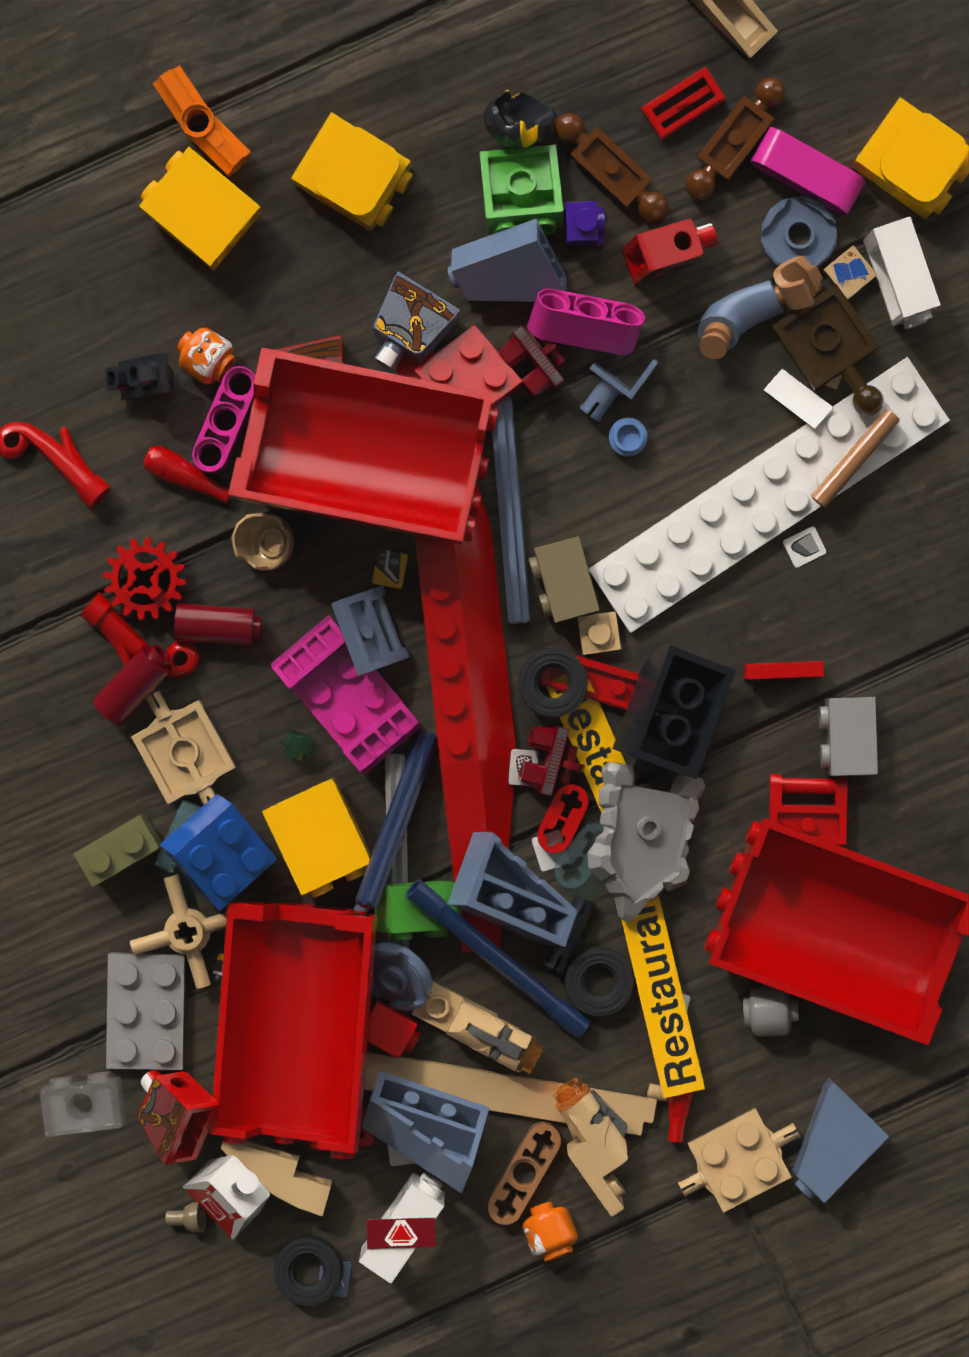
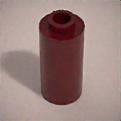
M177 604L174 626L175 642L252 647L254 639H261L262 617L255 616V608Z
M143 645L95 696L93 703L98 712L111 723L122 725L172 672L169 654L158 645L153 647Z

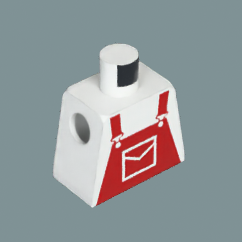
M234 1155L209 1160L183 1186L232 1240L260 1213L270 1197L269 1191L260 1183L257 1176L249 1171Z

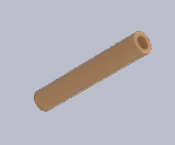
M885 408L810 497L821 507L826 508L900 422V419L892 411Z

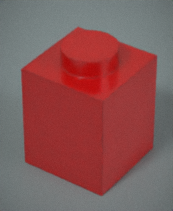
M377 1000L370 1013L368 1042L400 1058L404 1050L411 1053L421 1035L420 1032L415 1030L418 1020L400 1010L391 1008L388 1003L382 1000Z

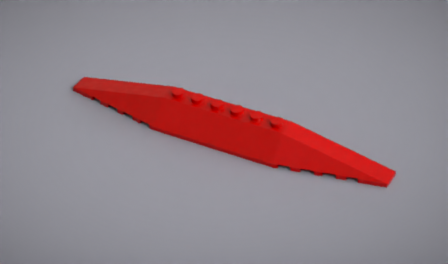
M435 350L420 364L403 356L396 367L397 375L417 379L414 369L436 354ZM476 482L475 493H480ZM482 497L477 517L469 516L476 519L471 542L464 541L463 545L415 536L454 882H456L473 832H493L509 850L514 785L509 784L508 781L511 750L516 749L492 530ZM461 910V916L495 945L499 948L501 947L502 927ZM461 942L462 953L473 952Z

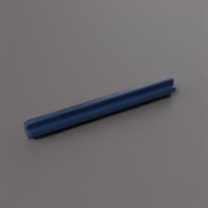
M419 730L415 736L355 899L356 903L363 908L374 910L380 901L438 743L437 737L430 731Z

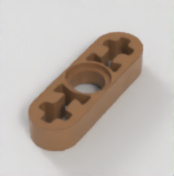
M540 1121L528 1129L488 1200V1212L496 1223L509 1225L519 1219L561 1145L559 1130L552 1123ZM547 1130L551 1132L550 1140L553 1142V1145L551 1147L548 1145L542 1147L538 1156L545 1160L543 1164H540L533 1156L522 1153L526 1148L533 1153L537 1146V1140L533 1136L535 1133L542 1135ZM526 1162L535 1168L536 1174L532 1181L520 1183L514 1178L513 1170L519 1163ZM506 1182H509L514 1189L526 1192L523 1197L517 1192L514 1195L512 1207L515 1210L513 1213L510 1211H506L504 1215L498 1213L499 1206L495 1202L497 1199L504 1201L510 1193V1188L503 1187Z

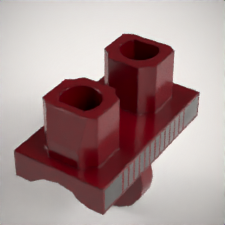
M521 325L512 332L509 341L500 350L499 354L512 369L525 359L534 370L522 379V387L531 398L544 393L548 389L552 393L565 379L547 357L549 356L557 367L564 363L566 359L558 350L562 344L542 340L534 336L542 347L540 349Z
M553 724L551 728L543 726L531 727L527 746L545 750L541 765L523 760L518 775L519 781L534 787L535 791L540 794L552 796L559 767L562 768L558 782L569 784L573 770L584 772L585 765L575 762L579 747L567 745L564 759L562 758L569 729Z

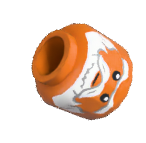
M207 327L200 328L193 334L189 331L185 333L176 349L180 353V368L205 385L212 384L215 381L221 383L224 375L233 368L236 362L232 343Z
M546 1202L531 1208L532 1216L524 1221L522 1227L532 1255L543 1257L545 1262H549L572 1253V1246L577 1242L578 1234L569 1210L565 1207L554 1208L552 1202Z

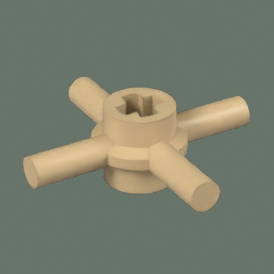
M179 875L166 877L164 882L174 913L166 921L164 931L130 940L132 952L134 955L169 945L175 952L187 955L196 989L209 986L211 982L201 950L208 943L211 932L226 928L227 912L206 918L200 911L188 908ZM182 922H186L188 927L195 926L197 933L192 935L193 941H188L187 936L179 935L178 930L183 927Z

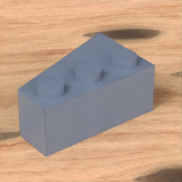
M473 832L448 905L540 944L565 947L578 911L545 880L536 876L526 866L527 863L510 852L500 842L501 839L493 832Z
M380 1071L361 1127L462 1194L473 1167L489 1107Z

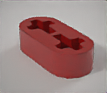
M574 784L564 785L555 793L537 831V841L545 851L559 853L565 850L571 843L589 803L588 795L580 786ZM572 790L578 793L577 800L582 802L579 809L572 808L567 818L561 816L565 807V803L560 800L562 794L570 795ZM558 819L564 821L560 834L565 839L562 844L556 842L553 847L548 846V838L543 835L546 828L553 829Z

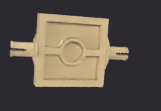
M158 691L146 699L156 719L148 728L131 737L167 804L184 795L198 793L202 803L205 805L209 801L208 796L211 799L216 795L211 785L219 776L236 768V765L200 700L183 709L170 711L161 692Z
M753 1108L688 1142L696 1159L698 1173L678 1182L680 1188L683 1189L684 1196L687 1197V1195L706 1186L714 1194L724 1213L791 1178L782 1160L780 1147L800 1138L798 1131L787 1135L796 1130L794 1123L772 1133L762 1122L756 1108Z

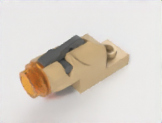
M433 981L432 993L420 1008L412 1012V1015L445 1031L446 1035L518 1073L523 1070L530 1074L544 1046L536 1043L537 1038L499 1018L495 1012Z
M574 1078L558 1088L553 1094L557 1101L555 1107L564 1117L574 1139L567 1144L568 1156L612 1217L624 1209L621 1195L625 1193V1190L613 1173L609 1176L607 1174L628 1160L626 1139L624 1138L628 1126L596 1091L590 1090L586 1083L582 1084L578 1078Z

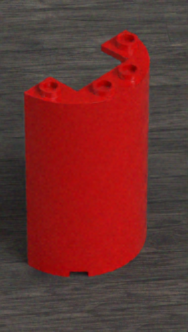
M261 348L253 383V406L241 458H236L228 493L229 498L463 545L464 541H472L476 519L469 516L477 517L482 495L475 493L477 479L485 480L489 457L482 456L486 431L494 432L498 408L491 407L493 394Z
M762 818L759 823L752 821L746 835L745 843L748 844L744 853L736 852L729 869V874L734 875L730 888H722L715 909L721 911L716 930H710L704 946V951L710 953L709 964L929 1045L943 1010L938 1004L939 997L964 935L969 936V894L771 820Z
M259 901L228 903L213 1084V1098L219 1103V1108L210 1126L211 1135L223 1136V1142L230 1144H245L247 1138L260 1134L274 1136L273 1142L281 1144H295L297 1139L309 1141V1147L331 1151V1157L340 1159L354 1158V1154L359 1151L378 919L376 914H369V917H366L365 911L280 902L264 904V902Z

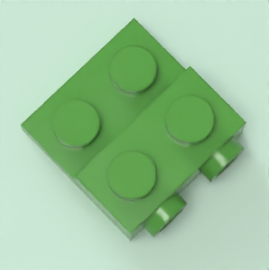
M556 145L480 151L487 234L498 233L536 218L545 235H550L557 228L564 227Z

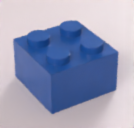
M218 794L211 798L160 844V847L200 895L219 911L277 860L235 806Z

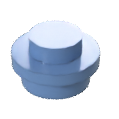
M623 418L618 420L610 429L609 442L612 449L619 455L634 456L645 447L647 431L640 421L633 418Z

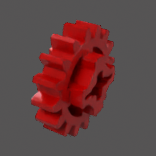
M151 537L145 538L143 546H140L138 541L132 538L130 539L131 549L126 550L119 545L116 549L120 557L118 559L108 557L107 562L113 566L112 572H104L102 577L111 579L112 585L104 588L105 593L116 594L111 603L113 607L121 604L125 605L123 615L129 617L134 610H137L138 620H145L147 612L150 611L154 619H159L160 608L163 607L165 610L172 612L174 610L170 603L172 598L183 599V595L177 591L178 586L187 585L188 581L179 578L178 573L184 571L186 566L184 564L175 565L174 560L177 559L179 553L172 551L166 554V542L161 541L155 548L153 547ZM151 553L159 558L151 563H142L135 555ZM123 566H125L128 570L127 583L121 587L120 575ZM169 569L170 585L166 592L162 587L163 575ZM140 570L147 573L154 570V575L150 578L153 585L150 588L144 585L136 587L140 580L138 575ZM139 594L149 595L155 603L141 605L131 600Z

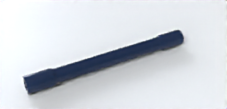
M421 879L416 880L408 888L405 898L429 918L439 922L546 1011L549 1017L571 1036L578 1038L587 1030L590 1021L567 1001L556 996L453 910L440 895Z

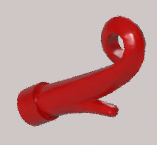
M12 422L0 428V455L6 459L20 457L26 451L30 442L77 491V497L90 509L99 505L111 491L112 487L101 476L96 475L85 463L66 427L60 429L63 446L50 435L28 423ZM12 435L19 436V443L16 447L8 448L6 446V441Z
M99 592L82 611L80 616L92 627L96 626L108 639L124 666L131 659V656H134L143 645L149 644L111 607L112 602ZM174 642L166 651L171 657L170 664L172 666V672L167 677L182 678L196 670L199 664V653L192 643ZM183 651L188 657L187 663L175 665L174 655L176 652Z

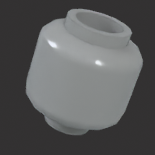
M770 986L754 987L751 989L749 996L743 997L745 1027H751L753 1034L756 1036L787 1035L791 1030L792 1022L799 1021L798 998H790L789 993Z

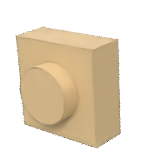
M616 611L577 617L583 655L621 649Z

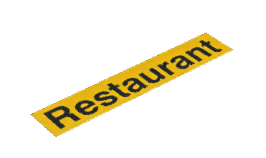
M566 674L553 679V681L568 685ZM588 680L587 691L595 693L590 680ZM547 687L551 698H557L565 693ZM584 698L574 711L560 716L564 728L569 729L568 737L572 746L579 747L577 758L581 764L585 765L584 774L599 806V790L604 785L601 775L602 768L608 762L626 763L621 752L612 749L615 737L600 703Z
M658 896L655 900L647 902L633 921L624 922L622 920L663 1097L668 1098L703 1090L705 1087Z

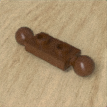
M773 77L761 80L755 88L756 100L754 102L746 96L741 98L697 156V160L705 165V167L694 170L688 175L685 188L689 196L696 200H705L715 191V178L717 175L726 182L730 179L775 119L766 110L768 108H775L784 101L786 91L780 80Z
M565 113L558 117L554 125L556 137L563 143H574L577 146L570 154V157L625 209L635 200L638 203L640 216L648 222H659L666 217L669 210L666 197L659 192H648L645 189L652 182L653 178L596 126L587 135L584 132V122L578 115Z

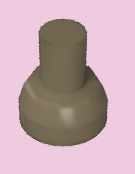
M192 1202L185 1206L184 1210L167 1211L165 1215L166 1225L185 1226L187 1231L193 1233L204 1232L206 1211L197 1202Z

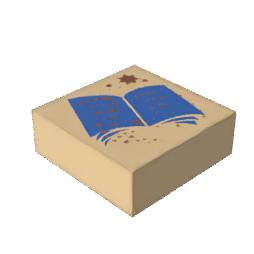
M854 245L822 271L833 285H838L847 300L877 276V273Z

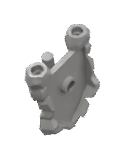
M608 762L602 768L601 775L604 785L599 790V806L604 808L601 813L600 825L603 826L604 830L603 833L595 838V843L587 853L588 868L600 881L606 879L605 885L610 895L614 897L618 917L624 922H630L637 917L646 903L655 900L664 888L667 891H671L686 885L691 871L686 859L689 853L687 840L691 838L694 827L691 822L695 821L700 809L698 800L706 787L702 778L697 777V779L683 774H678L671 786L670 792L633 786L635 780L633 766Z

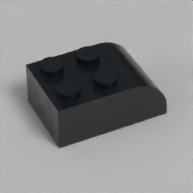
M668 644L658 646L646 659L639 673L612 749L697 779L736 670Z

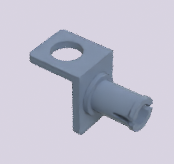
M655 358L652 360L632 389L599 364L593 363L590 369L599 375L598 379L600 381L586 401L580 406V409L588 414L596 402H599L598 407L590 417L600 422L602 416L618 394H625L630 399L635 396L659 361Z

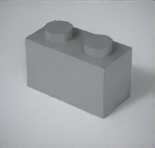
M875 697L825 698V706H819L818 711L819 728L826 729V745H820L821 768H827V775L831 776L878 774Z

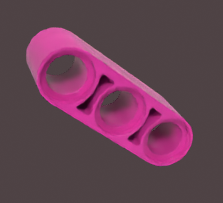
M773 127L767 130L750 161L753 166L799 193L823 203L826 208L844 216L849 214L866 183V180L858 173Z
M546 288L538 292L527 328L532 335L542 340L617 355H627L633 352L645 316L639 308L631 304Z
M233 367L224 375L193 448V461L205 473L218 474L227 468L251 413L254 401L253 383L255 374L247 367ZM241 375L249 377L252 383L249 392L244 395L234 394L231 389L234 378ZM227 410L234 412L237 419L235 426L227 431L218 429L216 424L218 415ZM208 446H217L221 450V460L215 466H205L202 462V452Z

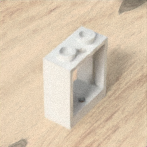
M911 217L873 229L863 241L873 270L877 273L876 279L892 326L903 323L906 330L926 323L928 319L933 318L931 312L941 304Z
M413 1171L381 1219L431 1217L436 1219L444 1207L445 1192L440 1190L442 1184L428 1173L423 1172L420 1176ZM366 1240L361 1248L359 1262L391 1284L416 1247L367 1249Z

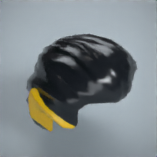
M505 90L499 96H495L493 100L489 101L484 111L483 121L488 133L501 145L512 149L520 147L530 148L545 139L557 114L551 107L523 92L511 97L510 91Z

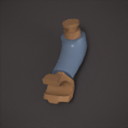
M804 256L794 257L775 269L773 276L777 286H774L773 282L768 280L733 292L713 303L702 316L698 327L699 347L702 354L710 359L724 357L727 350L733 348L740 336L747 330L784 313L783 304H786L788 310L813 306V297L823 291L821 284L823 278L818 267L811 265Z

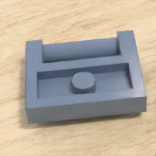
M379 586L331 603L358 676L410 657L407 647H402L386 605L384 597H387L384 586Z

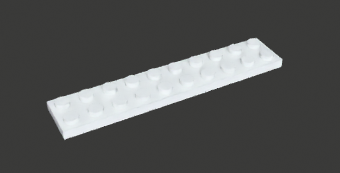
M906 357L867 383V385L878 388L884 398L883 406L877 414L872 416L859 414L853 406L854 393L834 405V408L815 429L807 423L589 568L590 574L629 633L821 507L810 495L885 408L892 411L900 419V422L837 495L949 422V418L909 358Z

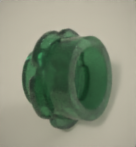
M289 729L285 740H280V743L286 747L284 753L292 758L305 761L307 755H316L314 748L317 740L307 734Z

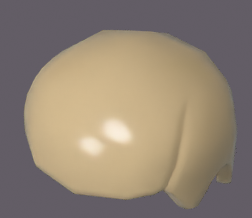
M271 512L246 515L236 524L231 537L236 557L244 560L256 570L265 571L281 567L290 559L295 545L290 525L283 518Z

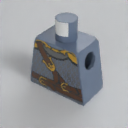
M398 271L373 326L374 336L384 343L374 360L391 372L395 370L403 356L420 364L460 321V309Z

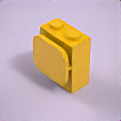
M900 97L851 167L926 219L933 211L938 215L942 212L952 198V195L947 192L955 180L962 183L969 174V146L961 135L931 114L922 113Z
M331 112L291 177L293 185L372 232L376 224L381 227L385 224L393 210V207L389 205L396 191L403 194L413 174L409 172L411 168V161L397 153L393 147L362 128L351 125Z
M188 147L184 153L177 151L170 158L165 166L168 172L159 182L153 180L144 189L140 196L143 202L139 207L165 232L214 271L263 211L256 202Z
M334 777L262 811L301 896L310 892L312 897L315 898L334 889L331 882L345 876L349 882L365 874L366 865H368L371 855Z

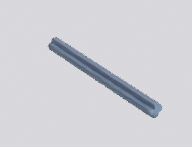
M509 396L495 407L498 408L494 432L492 431L508 621L511 624L530 622L531 616L512 398Z

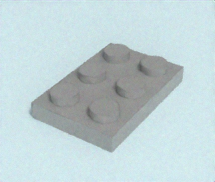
M108 953L106 1069H184L186 955L178 953H140L137 955L133 953Z

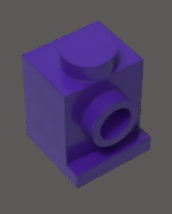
M597 201L566 202L564 209L566 248L604 246L605 215L603 207H597Z

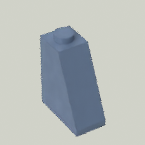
M537 218L452 249L451 266H448V275L454 288L460 287L467 301L535 302L538 292L542 289L549 288L567 291V277Z
M830 1078L823 1084L793 1167V1171L799 1178L795 1185L809 1199L812 1200L817 1195L824 1203L889 1137Z

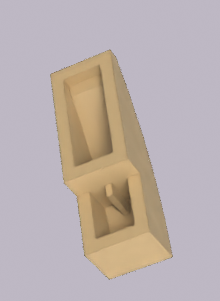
M691 0L748 58H751L778 32L753 0Z
M247 1140L245 1144L223 1142L221 1149L226 1155L237 1157L249 1171L257 1176L260 1183L271 1194L299 1209L323 1216L333 1180L296 1170L300 1155Z

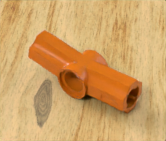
M180 65L159 76L153 83V86L181 126L187 138L195 143L228 177L237 172L246 163L252 152L212 113ZM198 115L206 116L209 118V124L204 131L197 133L189 129V123L193 117Z

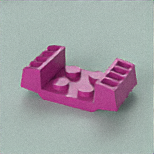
M330 615L326 616L271 663V667L289 689L295 692L343 749L342 752L364 775L423 726L377 670L360 676L357 675L341 629Z

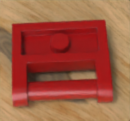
M769 774L768 820L832 844L846 845L847 775L834 776V779L782 778V774ZM782 793L834 794V805L782 804Z

